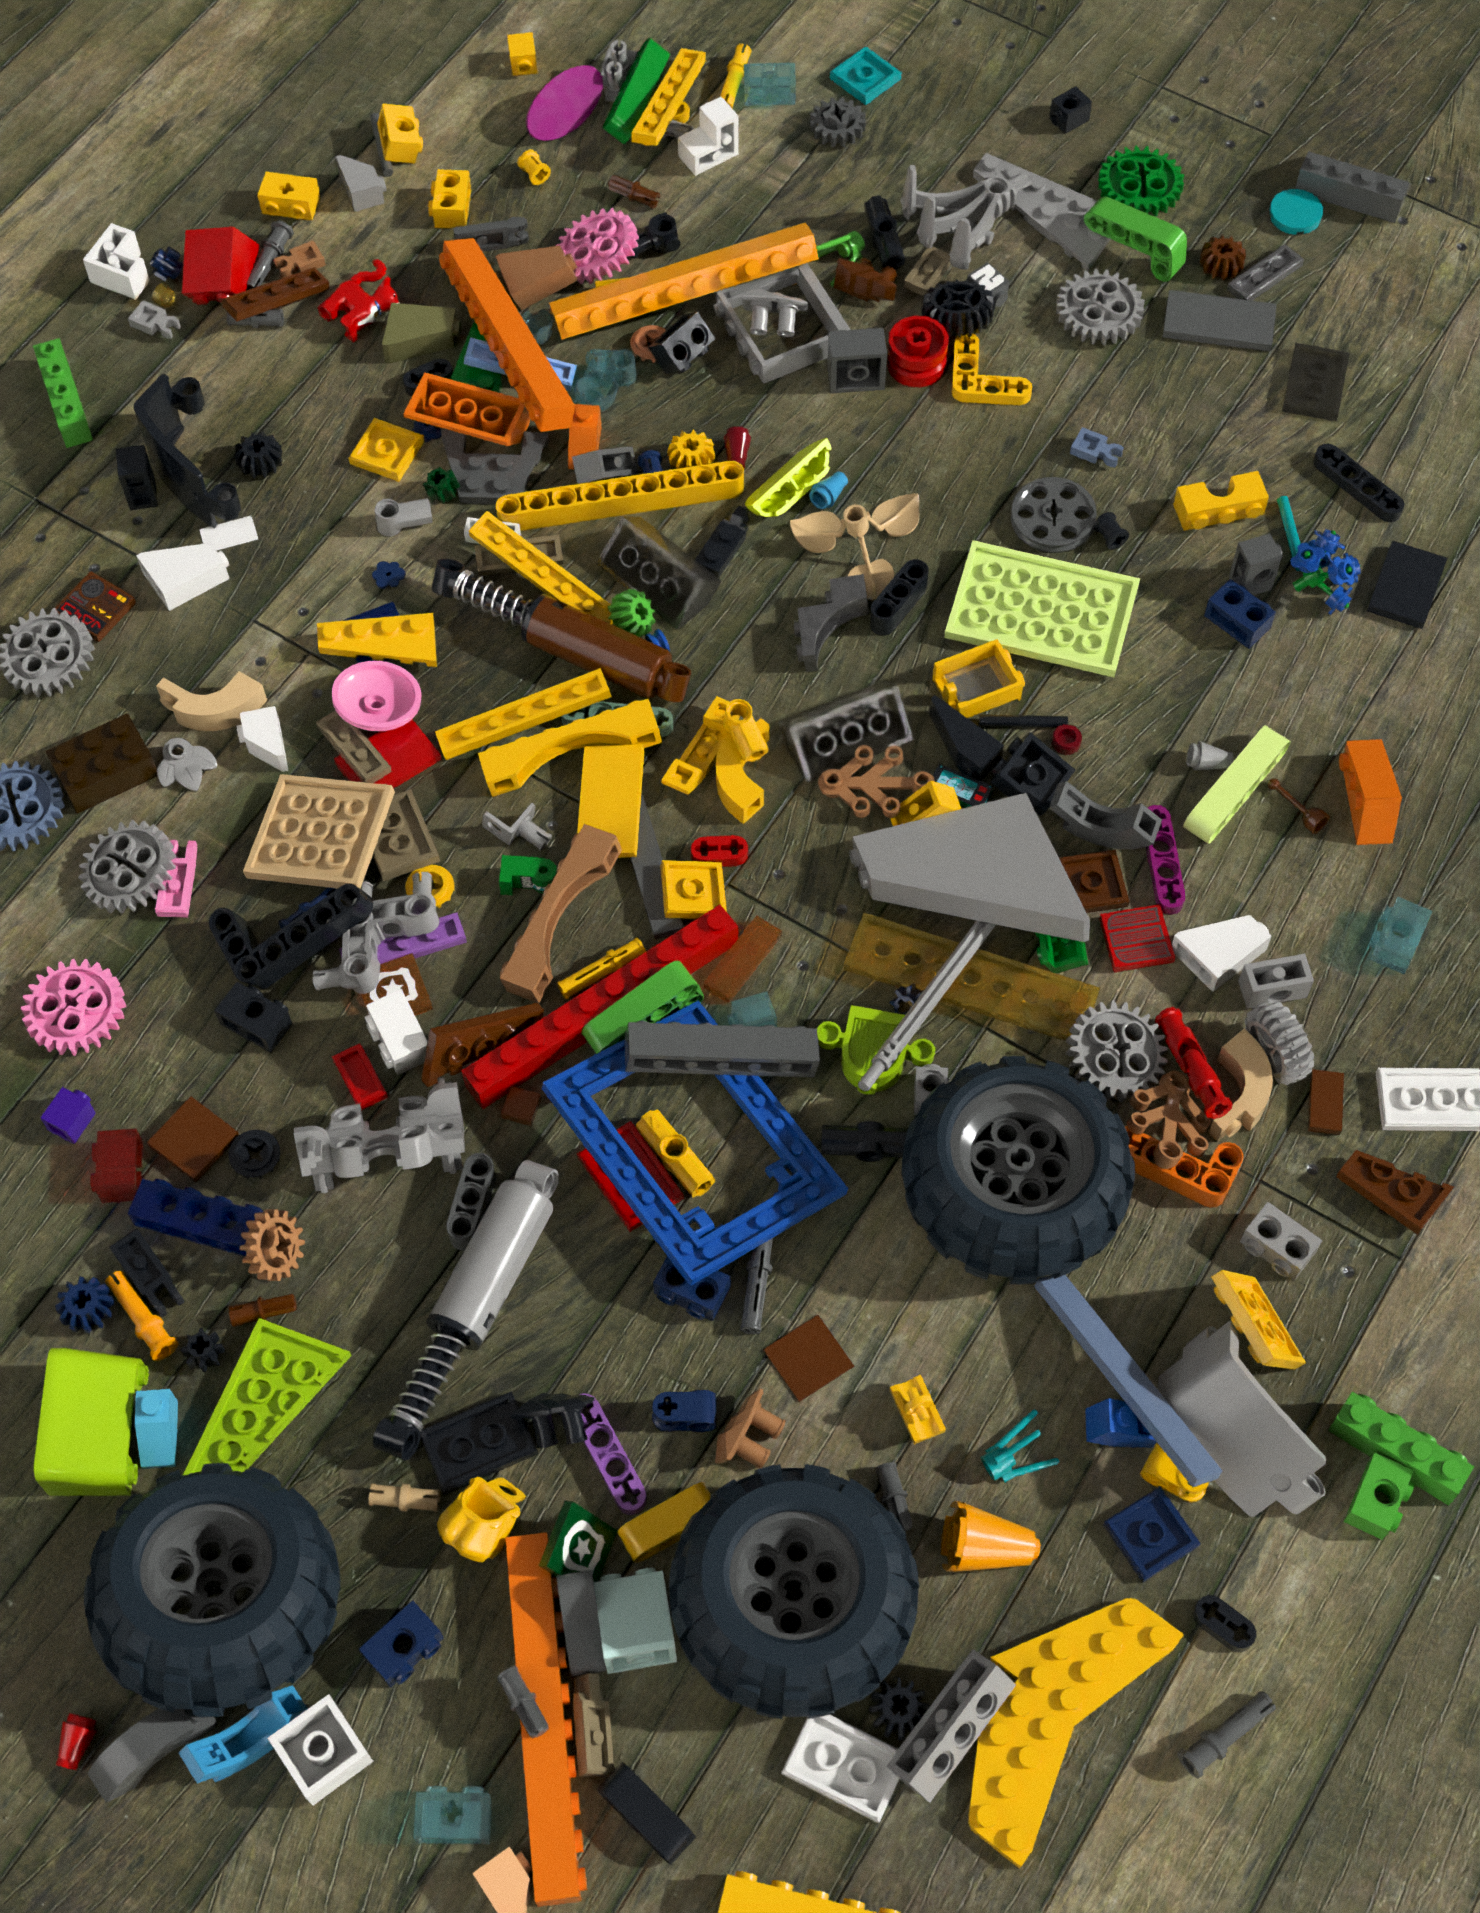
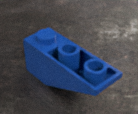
M1108 1398L1085 1409L1087 1442L1112 1447L1153 1448L1157 1443L1125 1401Z

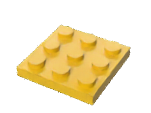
M1221 1270L1211 1276L1216 1285L1213 1289L1217 1298L1222 1304L1228 1305L1233 1314L1230 1317L1231 1321L1239 1333L1245 1334L1250 1343L1248 1350L1257 1363H1262L1264 1366L1293 1370L1306 1363L1255 1277Z

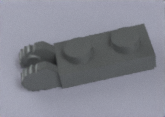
M518 216L510 217L507 221L453 227L454 240L474 238L482 252L506 249L509 246L528 242L529 234L525 231L528 223L524 217Z

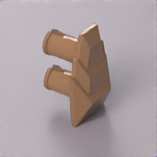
M761 1388L745 1399L738 1413L731 1417L725 1430L718 1435L716 1464L732 1460L735 1454L758 1469L762 1468L766 1463L770 1450L747 1438L746 1432L751 1424L775 1440L782 1432L786 1421L761 1407L760 1400L763 1395Z

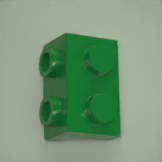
M1035 932L1040 942V947L1037 948L1039 962L1041 965H1045L1052 974L1088 965L1085 942Z

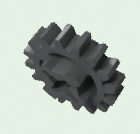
M831 97L830 103L822 100L821 107L814 106V111L810 114V131L814 132L815 139L822 138L823 145L831 142L832 147H835L837 143L845 147L847 141L854 144L855 137L862 138V132L866 128V114L861 112L860 105L854 107L853 100L846 103L844 102V97H841L839 101H835Z

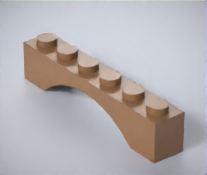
M586 824L583 825L579 833L574 835L571 841V849L566 858L559 862L557 874L552 883L546 886L543 900L538 909L531 913L529 925L525 933L518 937L514 953L510 960L506 961L501 968L500 980L507 992L538 1004L540 1003L553 979L550 966V947L553 932L559 918L581 891L595 881L609 875L622 851L616 835Z

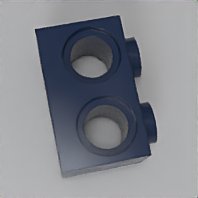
M1230 579L1208 599L1204 616L1250 649L1271 629L1276 612L1266 602L1260 601L1249 593L1244 586L1238 585Z
M667 1256L653 1281L654 1294L657 1295L661 1302L667 1305L674 1306V1304L686 1308V1312L699 1320L707 1318L713 1321L731 1288L730 1276L717 1270L692 1286H689L685 1279L682 1284L673 1286L667 1281L674 1276L682 1278L683 1276ZM702 1290H709L714 1295L710 1299L703 1300L697 1294Z

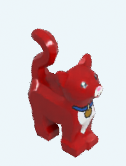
M379 259L372 261L376 271L359 272L351 279L340 283L336 291L317 307L319 315L327 322L337 318L338 312L344 310L347 314L343 315L340 323L347 329L345 337L353 343L358 339V331L374 323L383 312H389L391 303H400L396 292L390 286L391 279L389 276L385 277L372 296L366 293L360 286L362 282L374 283L385 276L387 267Z

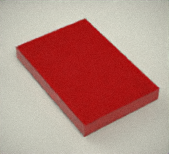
M413 719L401 727L379 731L367 738L390 765L392 771L376 781L375 784L392 785L394 789L442 760L439 751ZM340 755L334 758L335 765L348 781L362 782Z
M629 1121L616 1129L672 1204L675 1205L683 1200L684 1194L634 1124ZM585 1148L577 1153V1158L627 1230L631 1232L643 1225L589 1151Z

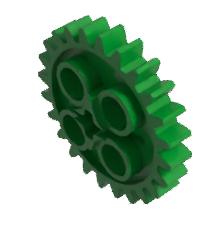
M1135 146L1134 151H1130L1125 147L1124 154L1115 151L1114 157L1108 156L1107 163H1102L1098 177V189L1101 190V197H1109L1147 214L1151 212L1157 217L1159 210L1167 213L1168 206L1174 208L1176 201L1180 200L1184 187V174H1180L1181 166H1175V159L1167 160L1168 153L1160 156L1158 155L1159 149L1154 150L1152 153L1149 152L1148 146L1145 147L1144 151H1140L1138 146ZM1139 166H1140V168H1141V176L1138 175V173H1139ZM1141 187L1144 189L1143 197L1141 196Z

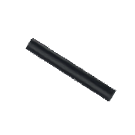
M979 715V726L1057 728L1060 725L1068 724V716Z

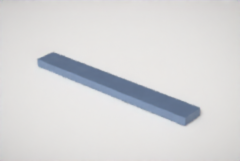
M1053 1275L1039 1278L1034 1286L1190 1485L1195 1487L1218 1479L1222 1469L1068 1277L1064 1275L1054 1279Z

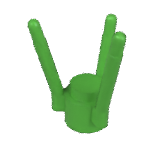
M852 231L845 236L816 246L819 251V258L838 250L842 257L851 258L849 261L856 262L862 258L860 252L864 250L865 242L857 231ZM835 278L830 283L832 287L834 286Z

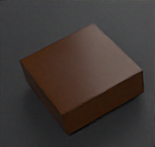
M511 1086L501 1111V1118L532 1126L542 1100L541 1094Z

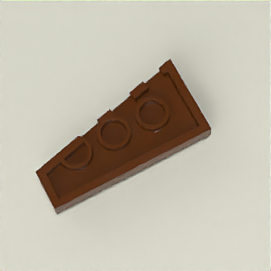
M533 1003L431 1028L421 1081L427 1087L438 1083L437 1078L447 1073L453 1076L462 1072V1066L474 1060H479L541 1020L544 1009L538 1003Z

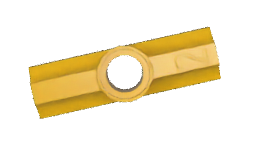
M658 1109L655 1111L650 1110L642 1115L639 1122L636 1123V1129L662 1159L664 1168L675 1175L693 1198L708 1192L715 1183V1178L689 1148L686 1138L675 1131ZM674 1150L682 1151V1153L677 1156L668 1155L670 1152Z

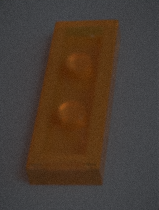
M756 916L704 981V988L730 1003L781 938L782 931Z

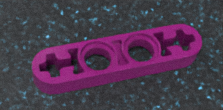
M1152 805L1148 809L1162 819L1155 842L1163 841L1169 846V849L1165 852L1155 850L1153 845L1146 847L1156 905L1160 904L1162 913L1173 915L1181 911L1185 902V890L1169 811L1161 805ZM1162 867H1168L1173 871L1174 876L1163 878L1158 874L1157 870ZM1172 887L1171 897L1176 900L1174 904L1170 903L1169 899H1166L1167 888Z

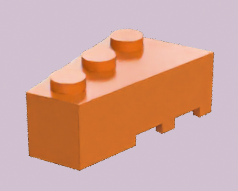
M1382 739L1346 741L1344 753H1340L1339 767L1344 773L1356 845L1391 844L1394 839L1402 796Z

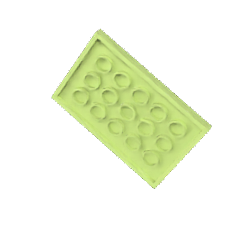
M973 540L944 638L977 646L998 639L1002 648H1006L1011 654L1115 677L1140 578Z

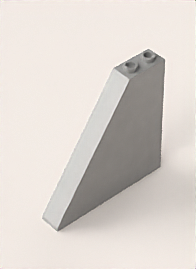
M1026 793L853 836V849L849 850L851 863L854 868H859L860 884L863 889H868L872 900L1080 942L1089 941L1090 919Z

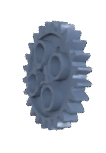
M17 761L13 762L12 768H7L5 763L1 764L0 823L6 822L0 824V851H3L7 844H9L12 852L16 850L17 844H22L24 849H28V841L30 840L37 845L40 844L38 836L49 837L47 828L57 829L58 826L55 819L63 818L60 809L65 808L62 800L64 794L57 779L52 777L49 770L43 772L39 764L33 769L29 761L22 768ZM9 785H11L12 792L16 798L15 804L22 825L19 827L13 813L14 807L7 789Z

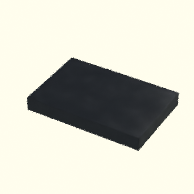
M1392 540L1367 612L1423 629L1447 557Z
M512 1391L420 1431V1439L443 1495L469 1485L471 1478L481 1477L483 1479L538 1454L524 1418L510 1419V1414L519 1408Z

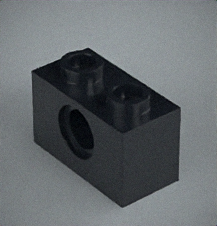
M238 982L235 983L214 1010L222 1026L269 1053L274 1050L293 1025L288 1013L289 1009L282 1002L275 999L270 1001L254 986L248 985L245 987ZM261 1012V1015L258 1017L250 1018L253 1013Z

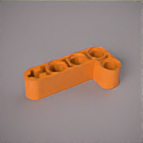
M1124 1126L1130 1139L1129 1149L1135 1162V1173L1203 1206L1213 1208L1223 1203L1243 1161V1151L1238 1145L1231 1142L1221 1143L1215 1149L1209 1163L1183 1152V1156L1175 1167L1163 1169L1147 1159L1148 1156H1154V1150L1160 1143V1140L1145 1133L1135 1134L1127 1126ZM1138 1150H1141L1140 1156L1137 1155ZM1227 1158L1233 1165H1224L1219 1159ZM1184 1170L1188 1172L1191 1177H1181L1180 1175H1178L1176 1171ZM1206 1185H1216L1220 1192L1210 1191Z

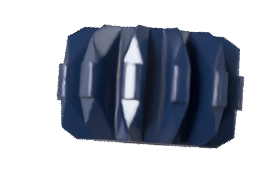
M79 1276L77 1285L74 1286L71 1282H67L68 1292H58L57 1297L61 1302L55 1305V1310L58 1314H61L60 1322L64 1326L69 1325L72 1332L77 1333L83 1328L85 1333L90 1334L92 1325L96 1324L97 1327L103 1328L104 1324L101 1319L112 1318V1312L108 1308L114 1305V1299L112 1296H109L110 1290L106 1284L100 1285L97 1278L92 1277L87 1283L84 1277Z

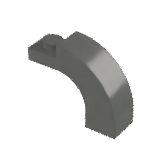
M1067 781L1058 783L1049 807L1065 820L1062 827L1068 832L1090 843L1114 849H1139L1153 845L1162 821L1161 818L1142 803L1127 808H1110L1095 803Z
M158 1708L130 1727L108 1746L97 1758L87 1774L107 1803L135 1789L146 1772L155 1763L179 1746L212 1731L218 1722L214 1717H197L193 1715L191 1709H175L174 1713Z

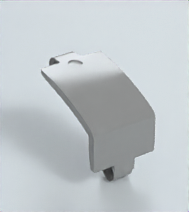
M1228 1321L1220 1329L1209 1326L1186 1344L1183 1348V1358L1159 1376L1158 1391L1222 1469L1219 1478L1213 1481L1247 1515L1255 1517L1276 1500L1290 1512L1297 1515L1325 1495V1488L1321 1480L1315 1475V1472L1326 1464V1457L1277 1405L1239 1359L1238 1331L1233 1323Z

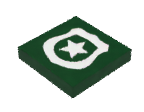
M565 1500L539 1566L556 1577L562 1574L592 1570L593 1581L598 1582L618 1530L575 1502Z

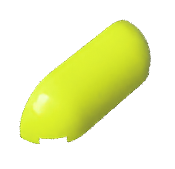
M828 439L818 440L792 457L745 501L747 509L761 517H775L785 513L828 473L830 469L828 467L829 451L831 450Z

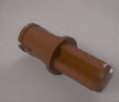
M612 175L608 183L609 189L628 197L630 202L635 200L652 209H655L659 201L656 198H660L659 192L641 186L638 181L631 182L617 175Z
M294 1294L263 1300L262 1296H260L255 1301L229 1306L231 1324L233 1327L250 1322H257L259 1318L267 1321L268 1317L294 1312L297 1310L296 1298Z

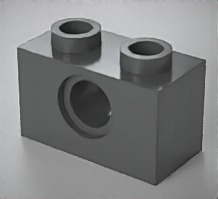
M1270 533L1239 542L1237 545L1229 578L1238 585L1244 586L1252 595L1272 590L1278 574L1280 561L1283 558L1280 545L1275 543Z

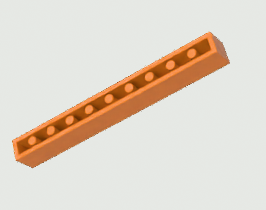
M475 239L444 241L443 252L439 255L440 266L448 274L451 285H454L458 291L460 300L468 308L470 317L478 325L480 334L488 342L490 351L498 359V364L508 376L510 385L514 386L520 402L524 403L531 421L535 422L540 432L571 428L575 410L574 402Z
M547 1532L506 1537L516 1666L529 1691L536 1694L535 1702L549 1725V1729L543 1735L531 1738L520 1720L534 1897L537 1907L581 1902V1891L587 1890L585 1867L578 1868L577 1853L584 1852L582 1829L575 1830L574 1815H580V1802L578 1792L572 1793L571 1778L577 1777L575 1755H568L567 1741H574L572 1718L565 1719L564 1705L571 1703L569 1683H562L561 1669L567 1668L566 1648L559 1647L558 1634L564 1633L562 1613L556 1612L555 1599L559 1598L557 1577H553V1574L539 1566L549 1541Z

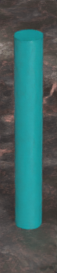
M1280 496L1277 499L1291 555L1295 557L1298 552L1297 547L1301 543L1288 497Z

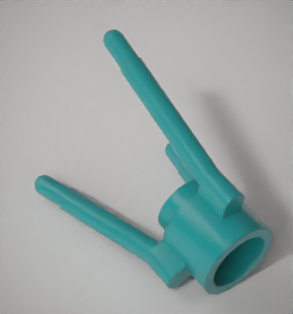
M1032 1410L995 1445L986 1449V1454L980 1457L986 1471L994 1481L1001 1477L1005 1483L1014 1477L1059 1464V1459L1053 1458L1012 1470V1466L1016 1465L1012 1454L1039 1437L1041 1432L1035 1430L1009 1448L1005 1445L1037 1416V1410Z

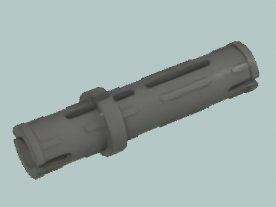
M774 1237L753 1249L751 1259L746 1264V1271L749 1273L742 1324L740 1326V1331L744 1333L760 1334L767 1278L772 1273L770 1257Z

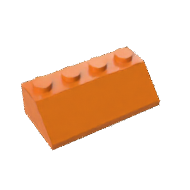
M424 372L403 413L404 417L505 446L520 443L524 432H526L530 424L529 412L524 403L520 402L519 398Z

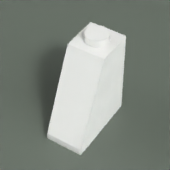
M211 543L142 552L136 555L142 573L169 611L229 579L226 569L229 566V562L222 551L217 552Z
M1251 915L1180 931L1174 935L1172 947L1174 954L1214 992L1241 971L1244 964L1251 963L1264 953L1272 936L1263 923L1257 922Z

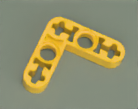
M974 333L971 334V337L963 335L959 338L956 336L952 377V396L956 400L967 403L1024 405L1030 401L1032 384L1029 380L1022 377L978 375L979 338ZM964 344H969V353H964ZM962 363H968L973 368L970 370H962L959 368V365ZM962 380L967 381V390H962ZM994 386L999 391L997 393H988L985 388ZM1017 389L1022 390V393H1017Z

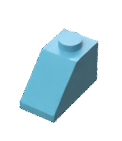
M170 1389L136 1391L135 1430L142 1469L176 1467L178 1401Z

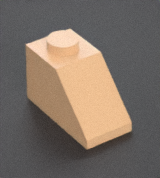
M509 1846L472 1874L497 1913H527L532 1888V1881L527 1874L532 1871V1867L522 1851L515 1855Z

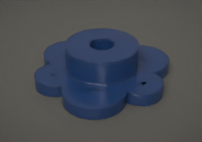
M419 421L414 422L415 428L412 431L423 435L424 442L441 438L440 427Z
M386 561L379 562L376 566L377 570L372 573L377 586L382 589L389 586L397 587L399 581L403 580L406 576L405 570L399 568V563L391 562L389 564Z

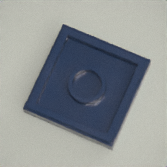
M1161 1486L1103 1523V1526L1143 1583L1197 1549L1201 1544Z

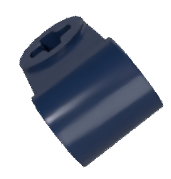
M712 1391L662 1392L653 1400L652 1421L655 1427L661 1431L709 1432L717 1427L716 1394ZM664 1408H670V1416L664 1415Z

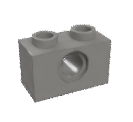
M1305 953L1244 964L1238 980L1247 1009L1254 1008L1263 1002L1267 1003L1271 1000L1281 1003L1307 998L1314 982Z

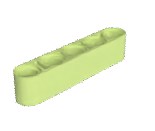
M1264 725L1194 807L1185 820L1183 828L1210 844L1280 761L1291 741Z

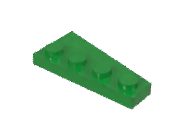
M474 320L451 380L501 393L502 374L464 364L470 337L486 341L485 337L480 334L478 325Z

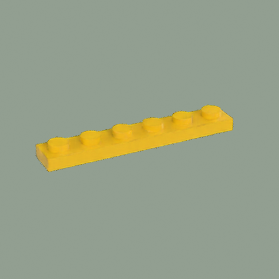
M681 48L631 132L632 142L641 143L645 146L658 145L706 62L705 52Z
M488 511L468 531L471 538L548 596L613 624L612 620L607 619L611 616V612L608 610V606L611 605L609 602Z
M601 668L442 728L435 731L445 760H448L612 696Z

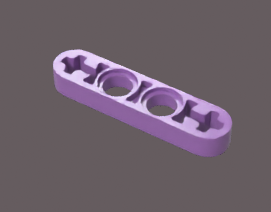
M582 1393V1395L594 1397V1396H592V1395H590V1394ZM594 1397L595 1401L592 1404L586 1405V1407L592 1406L590 1414L594 1423L588 1427V1422L582 1414L584 1427L587 1428L585 1432L588 1437L583 1443L617 1507L627 1515L638 1514L646 1505L647 1496L645 1488L601 1406ZM597 1431L606 1432L610 1437L608 1444L601 1448L593 1446L590 1442L592 1434ZM619 1460L625 1465L623 1474L617 1477L608 1475L606 1466L610 1461ZM626 1481L632 1494H640L637 1496V1503L635 1505H632L629 1501L623 1502L626 1497L621 1484Z

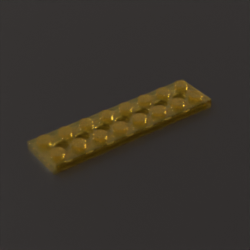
M863 913L845 959L843 970L899 988L902 986L906 990L908 986L915 983L916 989L924 991L937 974L933 967L937 964H944L959 943ZM879 945H886L891 949V953L881 956L874 949ZM978 949L940 1001L1066 1041L1070 1035H1073L1069 1029L1074 1023L1077 1024L1075 1020L1080 1014L1085 1015L1084 1012L1090 1006L1095 1007L1100 987ZM914 954L921 961L916 965H909L904 961V957ZM973 973L979 977L980 981L976 984H969L964 981L963 976ZM996 983H1004L1010 990L1007 993L1000 994L994 991L992 986ZM1027 992H1033L1038 995L1039 1001L1028 1003L1023 999L1022 995ZM1055 1002H1064L1068 1005L1069 1010L1065 1013H1059L1053 1009L1052 1005Z

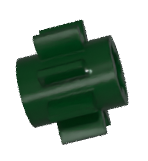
M438 467V469L427 473V482H424L423 486L431 501L437 498V500L444 504L456 497L455 489L460 488V484L452 469L446 472L441 467Z

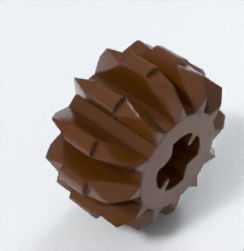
M1222 234L1219 239L1211 236L1210 240L1205 242L1202 247L1199 259L1200 266L1203 267L1204 274L1212 275V279L1221 277L1224 281L1227 276L1234 279L1237 273H1241L1244 267L1246 249L1242 248V241L1234 242L1233 236L1229 239L1225 238Z

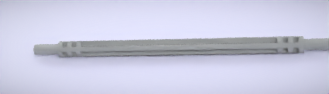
M981 921L974 923L883 1046L878 1050L877 1054L872 1058V1065L858 1082L861 1090L869 1091L881 1073L888 1071L996 924Z

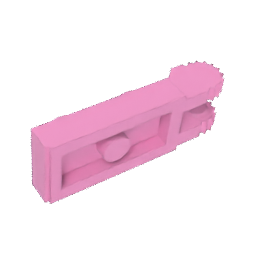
M169 840L174 846L172 851L175 853L176 858L171 861L176 866V869L167 871L171 875L172 880H164L162 882L166 890L158 889L155 912L157 917L188 918L196 869L197 842L189 840L186 846L185 858H178V841Z

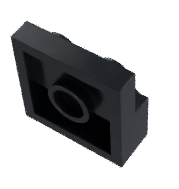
M1029 732L1022 739L1016 737L1006 749L1010 753L1006 760L1001 758L992 768L991 772L994 774V777L990 783L1007 797L1026 793L1035 812L1041 816L1050 807L1058 783L1068 782L1075 769Z

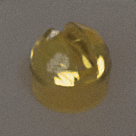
M161 283L154 290L152 301L161 307H170L175 302V293L171 287Z

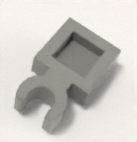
M144 300L128 318L131 327L152 336L158 330L164 338L172 339L173 335L169 327L180 329V323L176 317L167 316L165 309Z

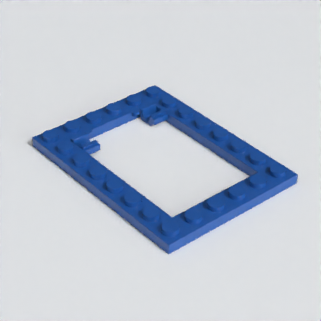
M699 1000L656 1022H679L681 1024L710 1023L718 1025ZM624 1040L544 1081L542 1084L543 1092L689 1286L845 1196L849 1189L759 1076L714 1074L781 1158L765 1168L767 1176L770 1179L775 1177L778 1181L779 1191L760 1205L727 1224H721L715 1228L711 1218L699 1206L683 1215L678 1212L591 1097L635 1073L626 1072ZM786 1169H789L793 1175L790 1176ZM696 1222L700 1228L693 1231L689 1225Z

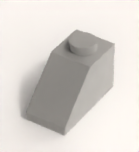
M342 155L336 156L339 176L355 212L385 203L383 192L387 191L385 181L382 175H377L374 166Z

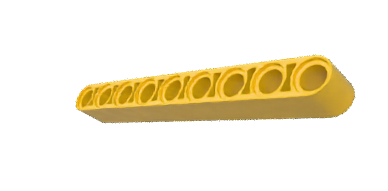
M725 461L504 495L496 502L497 519L503 522L519 523L520 531L732 499L739 497L744 491V468L739 462Z

